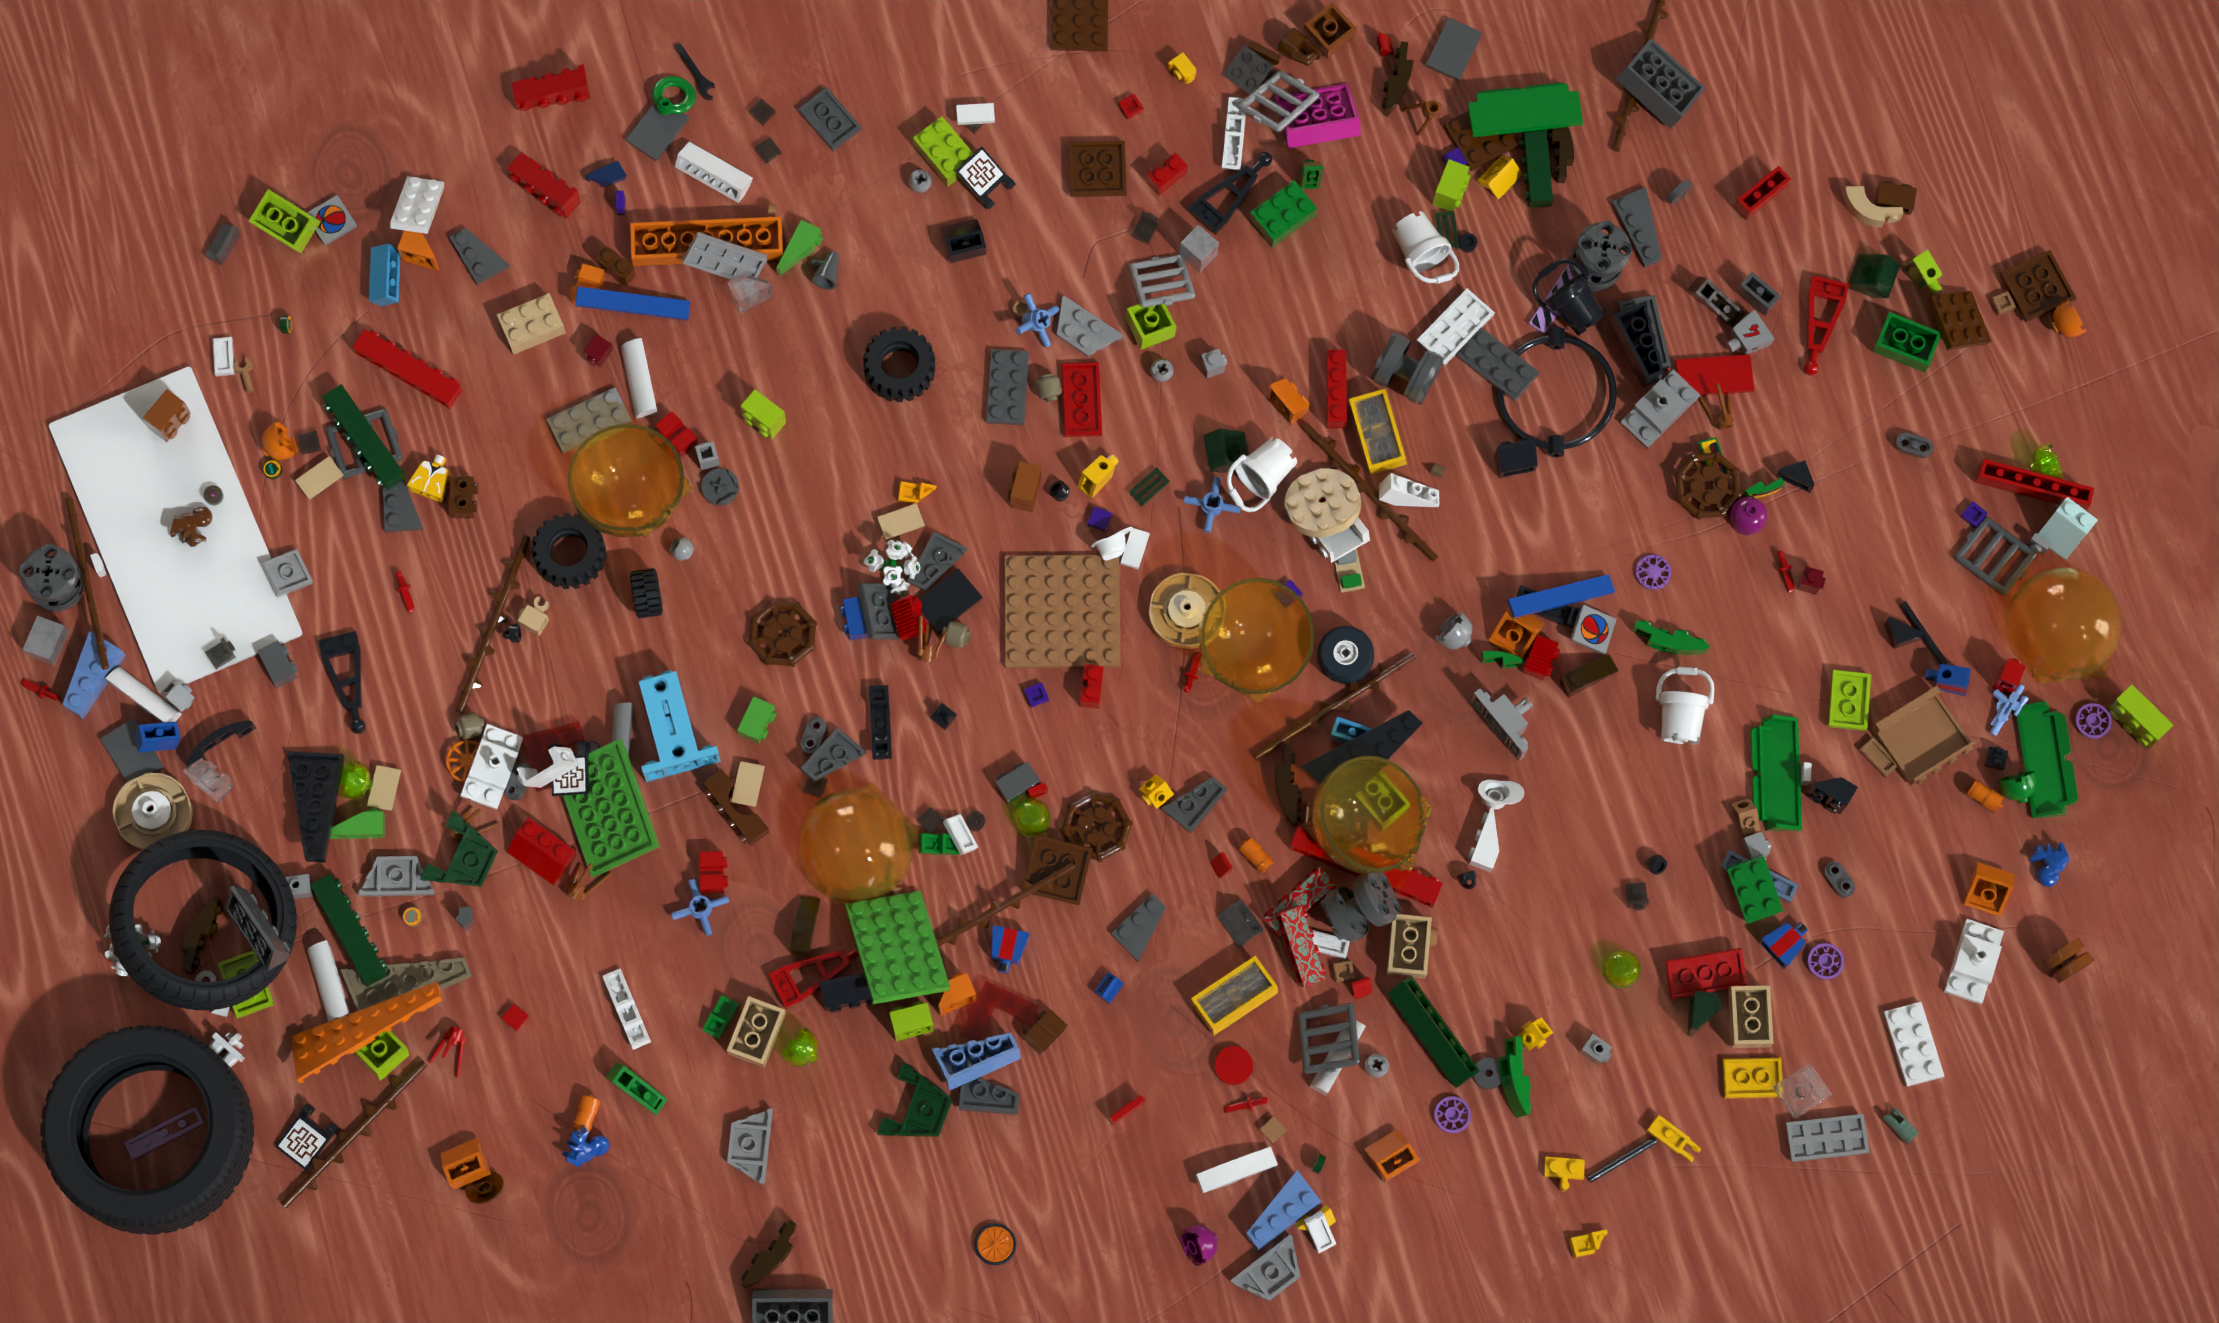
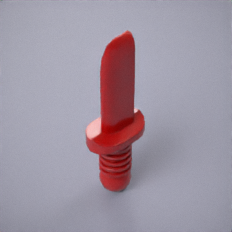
M1779 550L1777 556L1781 567L1778 568V571H1782L1788 593H1792L1795 590L1789 570L1792 568V565H1787L1784 552Z
M396 571L395 577L397 583H399V588L396 590L397 592L401 591L409 613H412L414 611V603L408 590L411 586L410 584L406 585L402 572Z
M1201 653L1194 655L1189 672L1184 673V676L1187 677L1183 687L1185 693L1190 692L1193 681L1198 680L1196 672L1202 656Z
M22 679L21 685L28 690L38 693L39 698L43 699L45 696L54 701L60 700L59 694L48 690L49 686L44 685L42 687Z
M1249 1096L1247 1101L1227 1105L1224 1108V1112L1230 1113L1248 1108L1249 1111H1253V1107L1267 1104L1269 1100L1267 1097L1251 1100Z

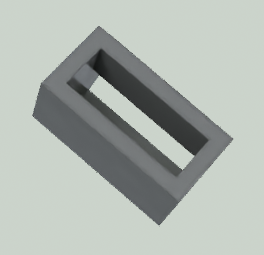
M471 906L459 908V915L455 918L465 931L475 923L474 912Z

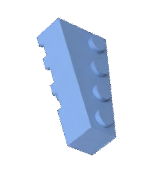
M91 631L88 633L63 702V706L67 711L81 719L85 718L107 685L106 677L118 668L126 657L121 649L104 640L110 668L102 670L99 654L96 651L95 636Z
M1012 1033L987 1037L986 1040L981 1041L972 1040L961 1045L952 1044L941 1049L939 1047L932 1048L933 1058L949 1090L1021 1059L1019 1047Z
M1298 1170L1246 1233V1238L1257 1252L1299 1221L1304 1215L1320 1205L1321 1200Z

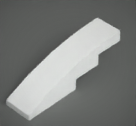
M1229 97L1222 160L1223 169L1240 170L1246 113L1239 109V104L1245 100L1243 98Z
M621 968L603 975L632 1049L634 1050L650 1043L651 1040Z
M1271 1147L1198 1173L1195 1177L1203 1194L1256 1175L1259 1172L1276 1167L1278 1164Z

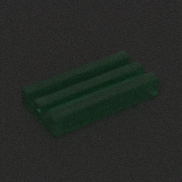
M1454 211L1436 213L1437 231L1443 237L1440 217H1443L1445 235L1451 244V249L1459 248ZM1447 216L1451 218L1454 243H1451Z
M1156 468L1130 490L1129 494L1142 507L1168 485L1170 481ZM1156 474L1159 475V477H1157L1151 484H1149L1142 492H1140L1138 495L1136 494V492L1140 488H1142L1148 481H1150ZM1163 480V482L1159 486H1157L1151 493H1149L1143 500L1141 499V497H1143L1157 483Z

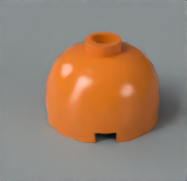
M2068 299L2056 307L2053 313L2055 322L2051 324L2056 333L2061 332L2065 337L2075 338L2087 331L2086 329H2081L2080 326L2083 323L2074 306L2069 307L2068 304L2071 301Z
M280 422L270 425L262 435L263 453L278 461L292 458L298 453V446L294 437L290 439L287 435L290 431Z

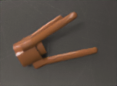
M1422 101L1419 104L1402 109V112L1422 107V113L1427 119L1417 132L1418 136L1421 135L1428 123L1433 119V116L1439 112L1441 104L1437 101Z
M1717 383L1716 388L1722 412L1717 414V418H1715L1704 399L1700 397L1699 400L1713 421L1714 427L1718 426L1719 430H1724L1734 426L1730 395L1726 396L1727 412L1720 384Z
M919 616L917 660L932 663L933 658H938V653L945 640L946 631H944L935 651H933L934 647L927 646L929 623L925 627L927 633L924 634L923 640V617Z
M470 806L462 815V818L467 823L471 822L481 812L480 808L466 819L473 810V806ZM499 823L490 824L477 832L479 834L498 826ZM452 829L448 832L459 843L463 834Z
M590 863L578 882L575 883L583 866L579 864L565 894L577 903L580 899L584 901L612 873H607L584 893L585 888L581 884L593 864Z

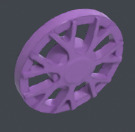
M1648 555L1638 562L1635 571L1636 578L1643 587L1650 590H1658L1669 582L1671 567L1663 557ZM1650 559H1655L1656 564L1651 565ZM1661 561L1665 564L1663 568L1658 566ZM1644 562L1648 565L1647 569H1645L1640 565ZM1661 571L1668 572V577L1662 576ZM1646 572V577L1640 578L1639 573ZM1660 578L1663 584L1658 585L1656 580ZM1647 579L1653 580L1651 586L1645 584Z
M2089 703L2078 710L2075 724L2083 736L2090 739H2098L2108 733L2111 728L2112 719L2105 707L2100 704ZM2097 707V713H2091V708ZM2085 709V711H2086L2089 715H2088L2087 717H2085V716L2081 713L2082 710ZM2102 712H2104L2107 716L2104 719H2101L2099 715ZM2079 720H2085V725H2080ZM2101 722L2108 724L2106 729L2100 727ZM2086 727L2091 729L2089 734L2084 732ZM2098 728L2100 734L2095 735L2094 729Z
M1822 943L1810 951L1807 963L1809 970L1814 976L1819 979L1829 980L1837 977L1843 970L1844 957L1836 946ZM1820 947H1822V950L1824 952V954H1822L1821 956L1818 954L1816 950ZM1828 948L1834 949L1832 955L1827 953ZM1839 956L1841 962L1834 963L1833 957ZM1811 957H1818V962L1811 961ZM1816 965H1819L1821 968L1818 972L1813 969ZM1833 965L1839 969L1837 973L1830 969ZM1823 969H1828L1829 976H1823Z
M1446 1097L1435 1108V1122L1444 1132L1459 1133L1470 1123V1107L1459 1097ZM1448 1100H1454V1107L1448 1106ZM1460 1103L1465 1106L1461 1111L1456 1108ZM1440 1105L1447 1109L1445 1113L1438 1110ZM1461 1114H1468V1119H1460ZM1445 1116L1446 1120L1440 1123L1438 1117ZM1460 1121L1463 1127L1458 1129L1455 1123ZM1447 1122L1452 1123L1451 1130L1445 1128Z

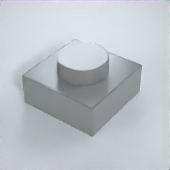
M2035 533L2028 542V545L2036 553L2044 554L2051 543Z

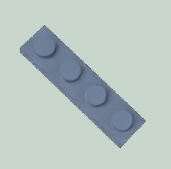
M1729 850L1720 869L1728 872V866L1748 859ZM1770 871L1779 898L1790 903L1799 885Z

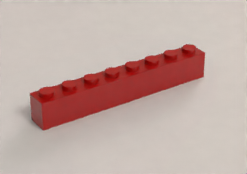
M1299 824L1291 842L1290 850L1356 877L1368 870L1383 873L1388 878L1394 893L1428 907H1434L1443 885L1440 879L1434 876L1426 877L1421 875L1422 872L1411 868V870L1404 868V865L1400 862L1393 861L1392 863L1385 860L1386 857L1381 854H1370L1366 848L1361 846L1349 851V854H1343L1342 852L1326 848L1320 849L1318 848L1319 845ZM1330 838L1328 839V841L1340 844L1339 840H1334Z

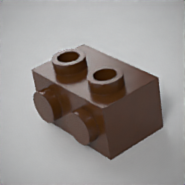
M450 476L449 515L451 518H474V512L478 510V503L475 501V494H478V483H475L473 476Z

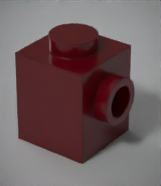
M595 334L583 351L586 362L592 366L596 364L601 367L612 352L613 346L612 343Z
M1805 566L1801 573L1797 590L1816 595L1819 589L1824 587L1826 580L1823 577L1824 571Z

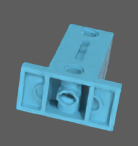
M668 670L662 672L660 676L654 677L650 675L642 678L639 681L660 759L659 762L653 760L646 762L645 766H641L646 782L721 762L717 746L707 745L702 747L700 751L697 749L677 672Z

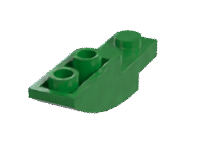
M1637 620L1632 630L1649 639L1646 646L1666 653L1698 655L1707 653L1710 647L1706 640L1699 637L1694 638L1685 630L1675 629L1674 633L1670 635L1667 630L1663 628L1657 629L1645 620Z
M1520 1036L1506 1038L1505 1056L1499 1057V1070L1503 1090L1510 1108L1517 1118L1529 1116L1531 1110V1085L1529 1076H1523L1522 1037Z

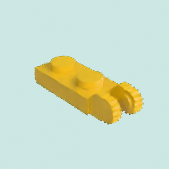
M1659 1114L1646 1130L1676 1154H1680L1681 1157L1691 1163L1694 1158L1683 1150L1685 1144L1694 1152L1699 1153L1701 1151V1148L1691 1141L1690 1137Z

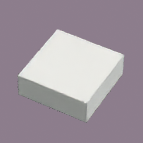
M99 554L90 555L99 577L106 576L107 573Z
M1804 762L1801 766V785L1807 786L1811 781V763Z

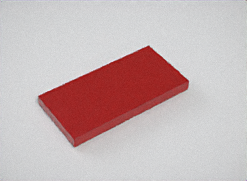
M1750 354L1675 360L1676 372L1700 396L1718 395L1717 383L1720 384L1722 394L1748 393L1755 390Z
M1099 362L1061 363L1064 437L1102 436Z
M1741 947L1664 960L1670 999L1728 990L1731 986H1747Z

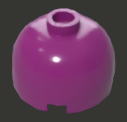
M1743 497L1737 500L1729 512L1732 528L1742 535L1759 533L1764 528L1768 518L1764 503L1754 497Z
M1194 1225L1182 1230L1184 1234L1181 1235V1244L1187 1256L1191 1255L1194 1259L1191 1261L1193 1264L1200 1266L1214 1257L1217 1252L1218 1242L1217 1235L1204 1225Z

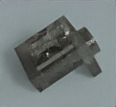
M1142 212L1132 237L1149 245L1159 225L1157 217L1152 213L1146 214Z
M221 638L219 644L205 652L216 670L236 658L233 653L236 649L230 640L226 642L224 638Z
M1646 883L1625 885L1628 908H1633L1635 911L1644 910L1649 904Z

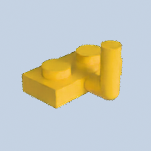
M1545 1157L1544 1177L1560 1178L1559 1189L1565 1192L1570 1186L1568 1179L1584 1180L1585 1160Z

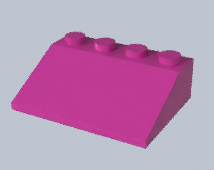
M1348 83L1313 89L1319 93V98L1283 129L1288 148L1361 136L1360 117ZM1302 91L1289 93L1302 102L1309 97ZM1275 96L1277 105L1291 113L1296 108L1295 105L1280 96ZM1279 115L1280 121H1282L1284 117Z

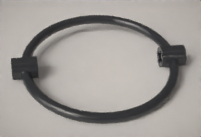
M1553 327L1549 328L1548 335L1527 341L1513 352L1520 356L1528 349L1543 343H1548V348L1560 350L1565 348V343H1568L1590 353L1602 366L1609 384L1608 406L1600 422L1587 434L1571 441L1564 442V436L1560 435L1548 436V442L1528 435L1513 422L1506 409L1503 392L1497 388L1496 400L1504 422L1520 439H1535L1536 447L1548 449V456L1559 458L1564 456V449L1580 446L1593 439L1604 429L1615 408L1617 387L1609 363L1597 349L1581 339L1565 335V328Z

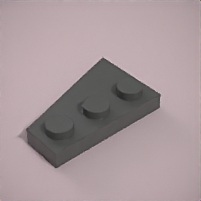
M467 228L449 237L477 285L510 268V265Z
M404 480L389 490H386L383 486L385 532L424 530Z
M934 532L918 560L920 564L919 573H916L914 579L909 577L908 583L925 591L968 551V548Z
M837 727L800 768V771L815 783L866 755L867 752Z
M1212 777L1185 795L1180 796L1172 803L1165 805L1161 810L1191 834L1228 789Z
M1152 893L1111 933V936L1137 962H1139L1166 906Z
M977 1078L961 1085L959 1110L1018 1115V1093L999 1085L995 1086L982 1078Z

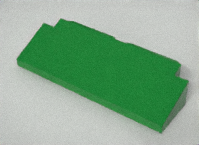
M1562 82L1530 85L1524 89L1512 87L1479 91L1476 94V102L1468 103L1467 117L1473 137L1583 125L1579 92L1569 91L1568 84Z
M2046 701L2025 704L2017 715L2025 772L2034 771L2038 783L2036 792L2029 797L2032 818L2067 816L2065 806H2074L2073 803L2078 801V791L2073 763L2066 760V755L2071 753L2066 716L2058 711L2050 712V705Z
M1770 715L1762 718V726L1754 727L1750 731L1751 767L1755 771V776L1752 778V803L1757 808L1759 822H1765V831H1801L1802 810L1798 718Z

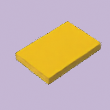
M1781 1058L1722 1059L1724 1099L1776 1098L1784 1096Z

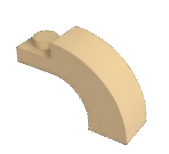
M1846 186L1843 191V199L1849 212L1858 221L1868 226L1882 228L1885 221L1895 223L1903 216V207H1879L1872 204L1866 197L1864 186Z

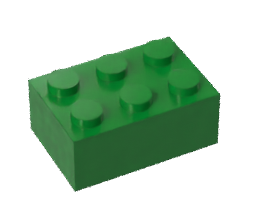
M1294 180L1252 210L1249 220L1273 248L1314 218L1317 213V207Z
M1889 312L1872 352L1925 373L1931 363L1941 334L1939 331Z
M1763 854L1727 867L1747 924L1784 911Z

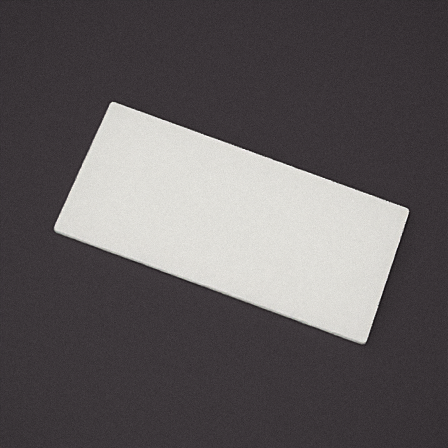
M191 367L173 372L49 424L52 436L159 694L172 680L179 682L181 685L183 683L188 684L259 654L257 650L271 643L279 641L280 644L302 636L303 632L287 594L277 598L261 566V563L271 559V556ZM166 389L183 400L191 412L188 422L184 425L182 424L178 429L177 435L173 439H169L168 442L152 432L143 420V416ZM211 490H215L218 493L215 499L209 498ZM199 506L207 507L212 512V522L206 527H197L196 533L206 537L205 542H201L195 547H190L188 545V538L185 543H182V535L176 534L175 537H171L170 531L175 516L183 513H192L193 509Z

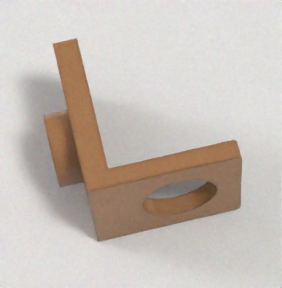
M1749 798L1731 804L1738 814L1741 834L1743 836L1761 830L1757 808ZM1740 805H1748L1745 808H1739Z

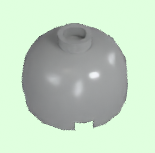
M1460 611L1458 616L1453 614L1441 626L1439 630L1443 632L1440 634V637L1436 635L1435 640L1447 649L1455 650L1462 646L1466 647L1472 640L1470 638L1473 628L1472 623Z

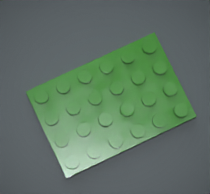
M618 739L589 753V794L563 796L587 867L590 863L593 864L589 871L591 877H596L660 847L622 739Z
M921 891L845 904V911L873 1004L949 991L950 985Z

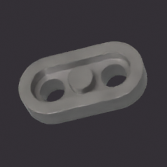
M1901 433L1895 440V447L1898 451L1912 456L1926 458L1933 451L1932 442L1924 437L1910 433ZM1905 441L1907 446H1903L1901 442ZM1919 447H1924L1926 451L1922 452Z
M813 717L807 723L801 740V749L807 755H813L821 746L826 732V723L822 718ZM815 723L820 724L818 729L813 728ZM812 741L814 745L808 747L807 742Z
M519 762L513 766L505 788V795L510 800H521L526 793L528 786H524L519 781L517 771L519 767L531 768L526 763Z
M1828 863L1823 871L1824 877L1838 896L1842 898L1850 897L1855 891L1853 880L1840 863ZM1836 868L1837 874H1833L1831 869ZM1847 884L1849 889H1843L1842 885Z

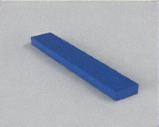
M577 287L575 307L688 321L690 301Z
M1608 574L1510 598L1506 602L1514 619L1611 595L1615 590Z

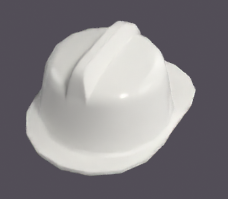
M1128 527L1108 538L1101 539L1093 543L1091 547L1098 549L1104 561L1117 558L1125 551V535L1133 527Z
M1485 780L1478 787L1482 803L1493 809H1501L1506 804L1520 802L1525 794L1523 787L1512 781Z

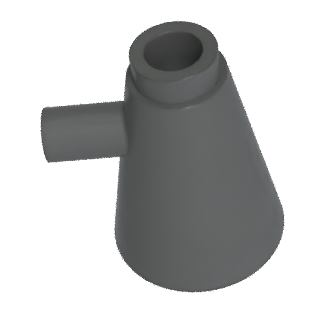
M830 251L824 260H812L811 265L819 267L812 278V282L816 286L825 290L836 288L840 256L837 252Z

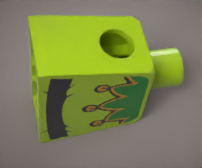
M1928 249L1903 265L1905 271L1920 289L1928 286L1933 295L1943 289L1937 281L1942 276V272Z

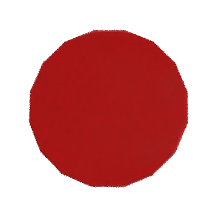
M1239 1046L1224 1048L1215 1059V1073L1227 1085L1243 1084L1250 1078L1253 1071L1251 1055Z

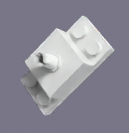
M487 724L460 797L497 810L524 737Z
M1969 919L1965 920L1944 993L1980 1005L1983 1003L1987 987L1992 981L2002 948L2000 943L2004 931Z

